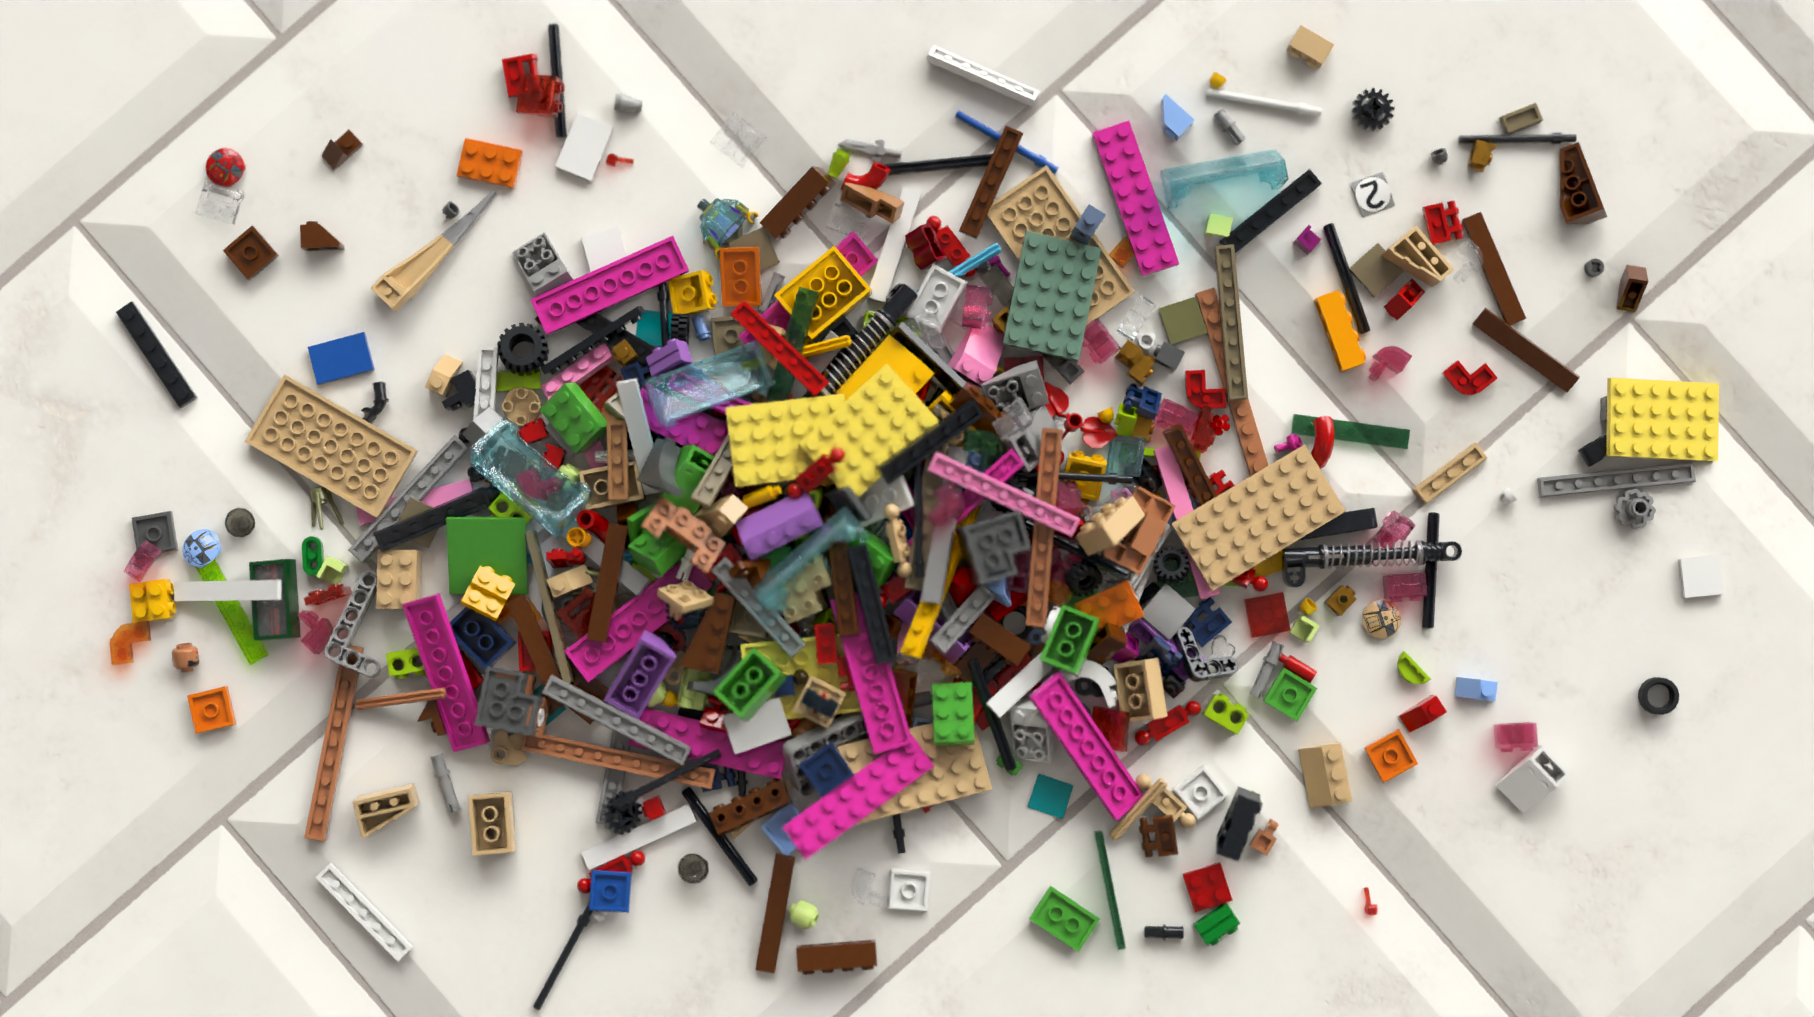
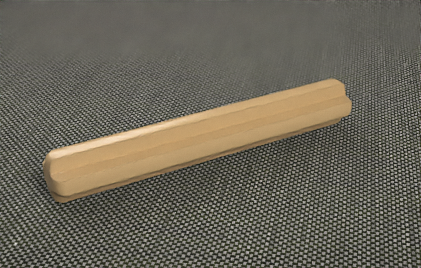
M1159 778L1110 831V836L1114 840H1118L1167 787V783Z

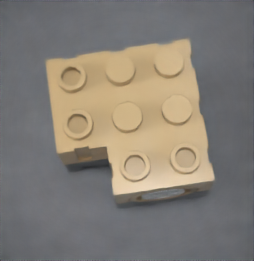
M823 546L767 569L766 575L770 580L769 583L774 595L777 597L778 605L787 624L798 622L831 608L826 588L833 585L831 564L828 557L829 550L823 548Z

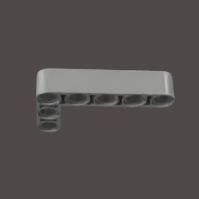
M365 571L359 577L324 652L326 657L332 662L366 677L376 678L381 673V665L375 659L349 648L377 591V576L371 571ZM368 577H373L374 583L370 586L365 585V580ZM359 595H365L366 599L363 603L359 604L356 602V598ZM351 612L357 613V618L354 621H348V615ZM342 630H348V636L345 639L339 638V633ZM333 648L340 649V653L336 657H331L330 655ZM354 655L357 656V663L349 665V658ZM374 663L376 665L375 671L367 673V666Z
M862 711L841 715L832 720L828 729L820 725L784 744L783 755L792 786L801 795L808 796L812 794L815 787L799 764L831 742L837 747L866 733L867 728Z

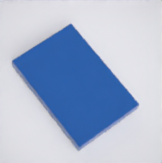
M365 332L308 347L318 385L375 370Z

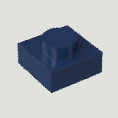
M786 675L788 678L775 691V697L795 695L793 675Z

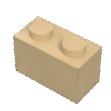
M1301 25L1286 50L1294 58L1305 60L1308 66L1320 69L1334 44Z

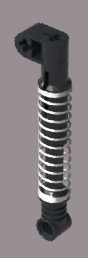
M897 284L888 293L886 298L889 301L882 309L874 313V318L870 317L871 322L869 324L865 323L866 327L864 330L860 329L861 333L855 335L856 339L854 341L851 340V346L845 347L847 353L840 352L843 358L839 360L835 357L838 363L836 366L830 363L833 367L830 372L825 369L828 373L825 378L829 381V384L816 397L835 395L836 390L834 388H841L839 382H846L844 376H852L849 370L857 371L855 365H862L861 361L867 359L866 355H871V350L877 348L876 344L882 343L881 338L887 337V331L891 332L894 329L896 321L918 297L909 286ZM811 393L810 395H805L807 398L814 397Z
M1409 540L1408 547L1404 548L1403 541L1400 542V548H1396L1395 541L1393 542V548H1388V542L1386 541L1385 548L1381 549L1380 542L1377 543V549H1373L1372 542H1370V545H1365L1363 542L1362 545L1355 543L1354 546H1350L1349 543H1347V546H1342L1340 543L1339 546L1332 544L1331 547L1322 544L1318 547L1287 548L1282 549L1283 581L1289 587H1300L1305 582V567L1331 569L1332 566H1335L1338 569L1340 566L1347 568L1350 565L1354 568L1358 565L1361 568L1363 565H1366L1369 568L1372 564L1377 567L1379 563L1384 567L1387 562L1392 567L1395 562L1398 566L1402 562L1407 566L1411 561L1415 566L1416 564L1424 565L1429 561L1434 562V560L1436 562L1439 560L1455 561L1462 555V548L1457 542L1453 541L1425 543L1423 540H1417L1413 547ZM1448 546L1454 549V554L1451 557L1446 553ZM1334 554H1340V558H1334ZM1321 555V559H1309L1308 556ZM1396 559H1401L1400 564H1398ZM1300 567V571L1288 572L1287 568ZM1293 574L1298 576V579L1295 580V583L1294 580H1290V576H1292Z

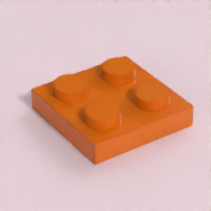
M228 686L187 695L196 734L236 724Z
M1399 729L1364 747L1383 783L1418 764Z

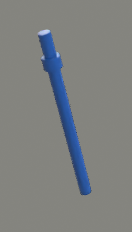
M959 110L956 113L955 117L999 141L1001 134ZM1018 145L1017 153L1033 161L1034 165L1039 168L1047 165L1050 171L1056 174L1059 167L1048 162L1042 155L1038 156Z

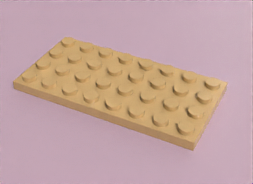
M1047 165L996 199L987 215L1018 262L1026 231L1077 242L1070 235L1082 216ZM1095 234L1088 245L1101 248L1086 326L1135 293Z
M285 374L244 441L376 518H379L418 453V450Z
M1304 444L1171 523V526L1212 592L1346 512Z
M934 723L910 728V734L915 738L934 767L856 824L992 790L975 724V745L935 747ZM870 739L836 747L854 774L886 752L874 754Z

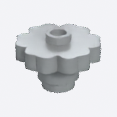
M1638 489L1624 491L1623 497H1618L1614 505V510L1618 512L1616 519L1623 526L1630 525L1632 529L1645 527L1647 521L1653 520L1656 512L1655 507L1652 506L1653 498L1647 492L1640 493Z

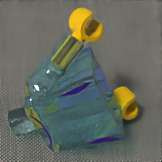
M716 198L712 203L702 199L697 206L703 212L699 217L703 240L712 250L714 249V255L718 259H720L717 255L719 248L745 220L749 223H755L750 219L751 214L759 217L757 212H750L748 207L735 199L725 198L720 200Z

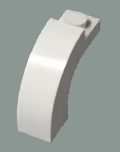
M1086 659L1079 677L1059 670L1066 682L1081 677L1094 680L1100 686L1108 707L1116 705L1115 700H1118L1114 688L1111 690L1109 686L1116 684L1112 675L1100 664Z

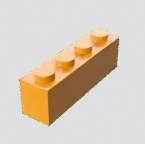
M1337 290L1314 299L1339 372L1341 373L1365 364L1366 355L1363 348L1360 349L1359 335L1356 330H1353L1351 325L1353 319L1350 312L1346 311L1344 295L1340 294V291Z

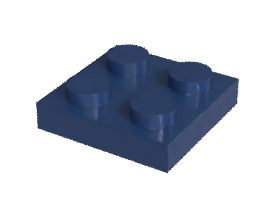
M833 742L799 764L821 798L855 776Z

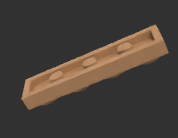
M607 421L608 500H629L626 421Z

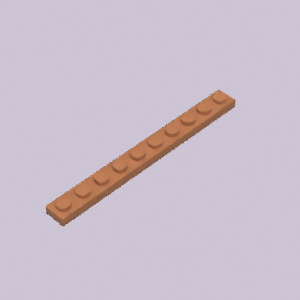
M1214 287L1197 292L1195 295L1228 401L1219 300ZM1249 399L1228 401L1250 476L1269 465Z
M1042 428L1036 498L1056 507L1063 430ZM1034 520L1026 626L1045 627L1047 622L1054 529Z
M350 645L349 647L350 649L363 654V647ZM355 655L351 656L348 660L349 665L356 664L358 657ZM341 665L338 667L304 836L307 839L323 842L326 841L359 673Z
M523 734L520 750L660 778L682 767V765L672 760L546 734L543 735V738ZM700 766L672 781L712 789L716 770Z

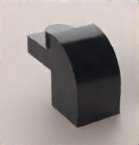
M466 370L451 379L458 393L442 401L445 409L455 411L463 406L462 403H465L469 408L474 405L476 378L472 371Z

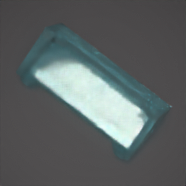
M1275 149L1160 171L1167 209L1178 207V200L1184 199L1189 195L1190 185L1259 173L1260 182L1269 183L1271 189L1274 190L1282 188L1289 179L1285 159Z
M757 340L641 382L659 426L665 425L666 428L676 425V420L755 391L758 394L769 391L768 387L773 385Z
M503 418L471 447V466L558 539L574 521L577 514L591 500V489L584 482L574 483L518 436V427L512 421H507Z
M847 506L842 507L771 569L759 584L755 585L757 599L768 612L783 614L789 608L786 604V598L790 595L785 585L811 564L815 558L819 557L838 539L843 542H851L857 539L864 543L871 536Z

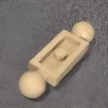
M888 504L884 508L883 513L889 519L886 528L894 563L899 562L897 566L898 575L906 578L913 571L911 565L906 560L910 557V547L905 536L906 530L902 519L897 520L899 508L894 504Z
M1140 774L1137 776L1136 784L1140 789L1148 791L1153 786L1148 775ZM1166 788L1152 802L1164 814L1173 815L1174 822L1179 818L1182 827L1186 829L1194 827L1196 823L1194 815L1184 813L1187 806Z

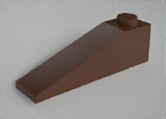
M1579 142L1560 149V208L1566 224H1590L1607 217Z

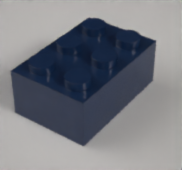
M465 607L450 622L455 640L484 670H486L487 666L493 667L517 643L497 621L495 622L468 607Z

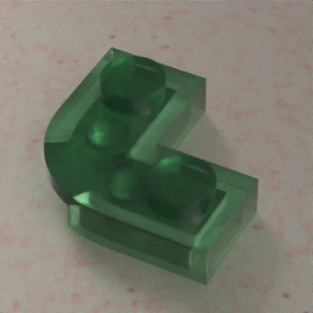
M987 430L964 431L963 450L981 451V470H988L1002 458L1003 446L995 434Z

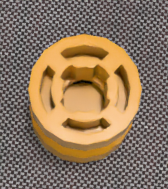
M574 527L568 531L567 541L571 546L586 548L590 545L592 536L588 530Z

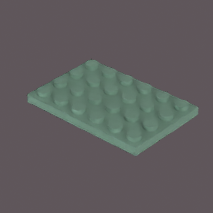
M1026 231L1002 345L1078 362L1101 248Z

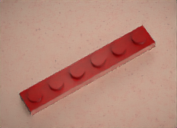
M745 300L730 313L814 397L829 384V381Z

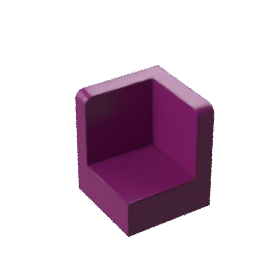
M1310 225L1293 242L1307 255L1321 240L1310 230L1312 227Z
M1126 632L1127 645L1112 656V659L1118 663H1125L1139 656V640Z

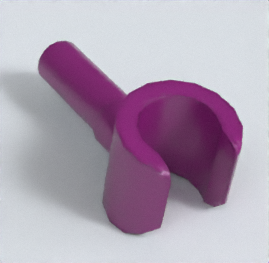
M998 255L988 260L991 267L998 265L1006 277L1011 275L1001 263Z

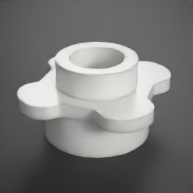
M1139 332L1136 335L1138 339L1136 346L1150 352L1155 350L1154 339L1156 336L1154 333L1143 334Z

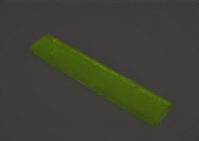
M216 559L203 568L196 567L203 581H227ZM239 600L215 601L249 664L252 665L267 657L269 654L262 642L254 641L253 626Z

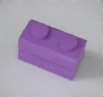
M678 339L667 341L666 346L655 348L652 350V354L646 357L648 366H650L651 376L662 380L672 375L675 370L679 371L693 362L688 344Z

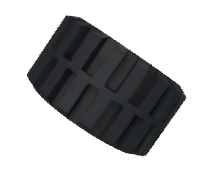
M519 323L517 327L513 324L510 330L506 328L504 330L505 335L501 334L499 337L501 341L497 343L499 348L497 349L498 354L506 369H510L513 374L517 372L519 376H523L524 373L527 376L532 375V371H535V373L539 372L538 368L545 365L544 361L548 360L547 354H549L548 344L543 333L536 326L533 328L532 324L527 323V326L524 323ZM528 341L534 344L533 352L527 357L518 358L512 354L514 347L519 342Z

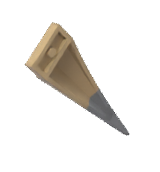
M492 191L440 236L384 273L371 289L397 312L409 298L412 299L496 196V192Z

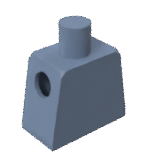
M1089 204L1075 225L1070 237L1081 244L1088 245L1106 214Z

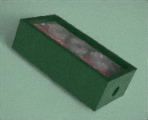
M296 559L249 562L250 580H281V600H251L254 641L301 637Z

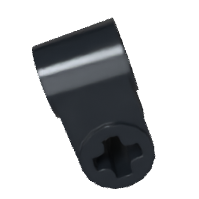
M1607 435L1597 438L1578 450L1588 467L1593 466L1606 456L1604 444L1606 443Z
M1139 457L1133 466L1125 469L1127 476H1133V482L1137 486L1152 494L1162 486L1161 477L1143 457ZM1148 481H1151L1153 483L1154 488H1151L1148 485Z

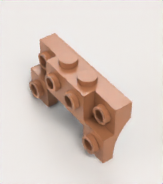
M1136 486L1131 496L1134 497L1145 516L1129 531L1123 544L1118 542L1116 545L1104 549L1101 556L1124 567L1133 574L1141 575L1150 555L1155 552L1156 544L1159 538L1163 536L1165 526L1176 506L1142 487Z
M663 497L657 501L641 525L642 529L648 530L656 539L662 531H665L692 552H696L689 563L695 564L703 570L704 574L711 568L726 544L711 533L712 529L708 527L709 525L705 521L698 520L687 508H677Z

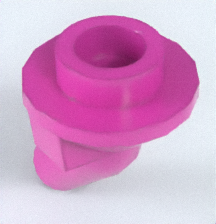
M1293 433L1286 437L1287 442L1274 445V450L1276 453L1288 449L1292 452L1303 446L1300 436H1296Z

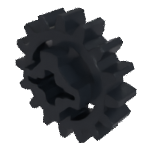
M1372 88L1370 93L1367 89L1363 91V95L1359 93L1357 95L1358 100H1354L1352 103L1356 107L1351 110V112L1356 113L1353 120H1359L1357 125L1364 124V130L1371 127V131H1374L1376 126L1379 130L1383 128V124L1387 126L1390 123L1388 119H1392L1394 116L1390 112L1395 110V107L1390 106L1393 99H1387L1389 94L1382 95V89L1377 93L1375 88ZM1368 98V104L1361 105L1362 102ZM1371 106H1373L1374 110H1377L1375 113H1373L1372 109H1369ZM1385 114L1383 119L1378 121L1379 115Z
M619 791L618 794L613 792L612 798L606 797L607 804L601 805L605 809L600 812V814L604 815V818L601 819V822L606 823L604 827L612 833L621 835L624 834V831L630 833V827L636 828L635 822L641 821L638 815L642 814V811L638 810L642 805L637 800L614 809L611 802L624 796L625 792Z

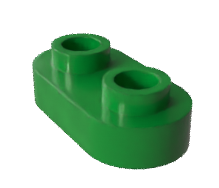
M313 536L305 538L302 542L303 570L308 575L316 576L324 562L323 543L319 538ZM312 543L316 544L315 550L311 549ZM314 562L317 563L316 569H312V564Z

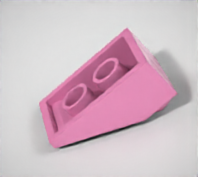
M975 317L948 366L952 367L964 379L977 387H981V384L992 379L1004 348V345H1002L1004 334L997 332L995 328Z

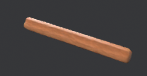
M438 688L358 699L355 701V708L363 710L446 698V689Z

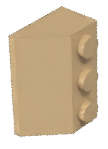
M1333 742L1298 749L1309 807L1352 802L1341 743Z

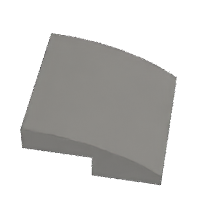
M1165 583L1153 599L1144 607L1143 613L1145 616L1141 618L1169 641L1193 613L1195 608Z

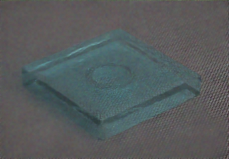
M1115 436L1110 441L1105 474L1117 473V475L1140 477L1146 438Z

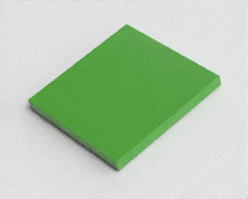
M526 517L446 518L450 594H465L479 567L489 566L494 569L495 574L499 576L507 575L513 580L512 582L515 583V586L510 594L528 595Z

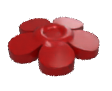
M1225 414L1221 417L1215 415L1212 418L1214 422L1209 425V429L1214 431L1215 435L1221 436L1223 430L1228 431L1230 429V424L1227 423L1229 417Z

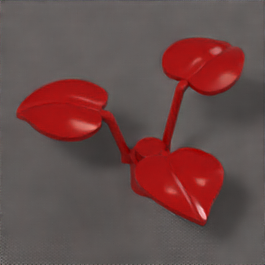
M1048 382L1044 383L1049 403L1045 404V407L1050 416L1053 417L1057 414L1058 417L1066 418L1064 421L1065 432L1062 434V440L1069 432H1075L1080 429L1081 432H1084L1082 436L1084 443L1091 448L1098 449L1107 445L1118 435L1109 423H1103L1098 417H1088L1083 422L1082 417L1077 413L1061 414L1069 406L1068 396L1060 388ZM1062 450L1060 457V466L1064 461V453ZM1039 464L1035 467L1037 471H1039Z

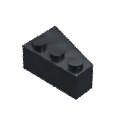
M1239 786L1237 787L1216 836L1217 854L1239 862L1243 848L1247 843L1249 832L1254 827L1255 816L1260 813L1263 805L1260 801V794Z

